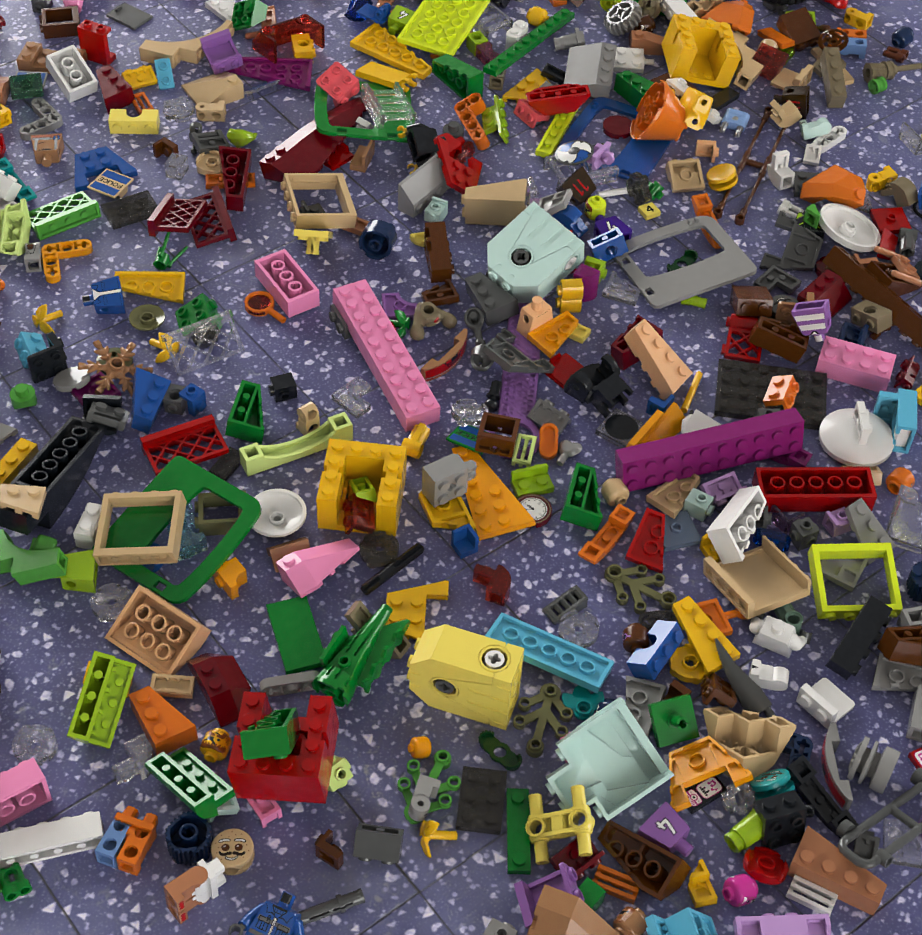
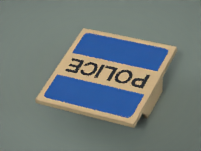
M106 168L87 188L114 199L117 196L122 198L128 192V185L134 179Z

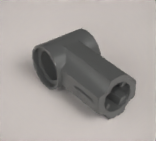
M900 228L898 234V242H900L899 254L907 258L914 256L918 230Z

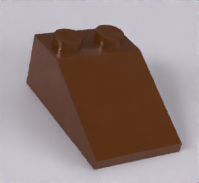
M871 260L866 267L898 296L922 287L891 276V272L897 270L894 264Z

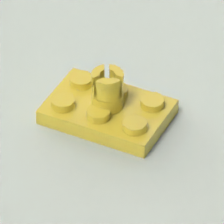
M294 229V236H298V240H306V254L319 255L320 241L328 242L329 238L333 239V232Z

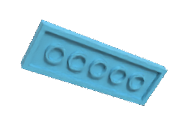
M502 612L485 635L486 637L506 642V644L509 643L525 648L523 661L595 693L599 692L615 662Z

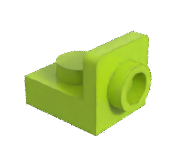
M587 256L584 264L600 271V283L602 279L606 278L608 269H605L606 261Z

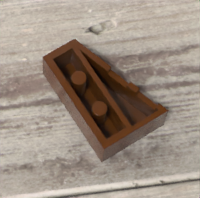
M760 316L751 330L748 342L797 364L807 350L810 335H802L796 324L785 325L781 324L780 320Z

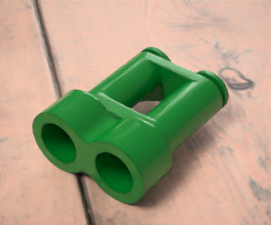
M18 862L13 863L9 868L0 869V883L3 888L2 895L5 901H13L18 896L27 895L32 891L31 884L25 878ZM13 874L15 881L11 882L8 875Z

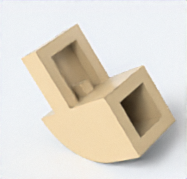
M775 99L769 103L772 107L770 117L781 128L790 127L802 118L800 111L790 100L782 106Z

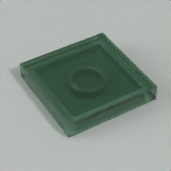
M41 73L9 76L12 100L44 96Z

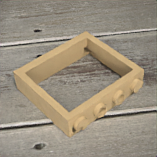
M284 173L280 186L281 190L284 191V201H287V211L290 212V221L293 222L295 229L355 228L357 213L343 173ZM335 189L343 213L300 214L293 190Z
M154 490L150 492L105 493L103 495L93 550V557L98 566L178 563L187 503L183 492L178 490ZM174 505L168 546L106 548L113 507Z

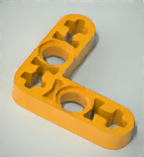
M79 239L44 245L41 252L46 282L55 284L61 280L59 259L91 254L93 252L92 242L88 239ZM50 262H55L53 265H47Z

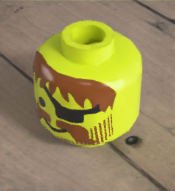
M598 195L587 198L584 209L585 216L595 221L598 215L605 216L606 201Z

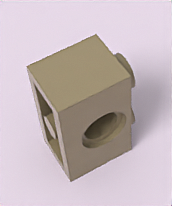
M865 299L851 307V323L860 327L868 324L869 331L879 334L892 326V310Z

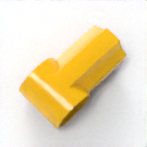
M415 424L409 437L403 439L401 446L407 447V456L416 459L421 457L424 443L430 434V429L426 424Z

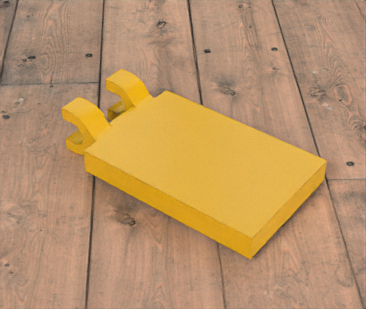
M373 61L360 67L355 72L356 77L392 89L399 88L404 92H408L410 87L405 86V83L411 87L417 86V82H414L412 78H417L418 74H409Z

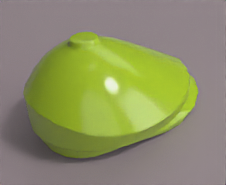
M230 128L226 136L236 148H241L255 140L258 134L242 129Z

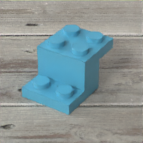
M689 907L666 919L654 914L645 918L648 935H718L712 917Z

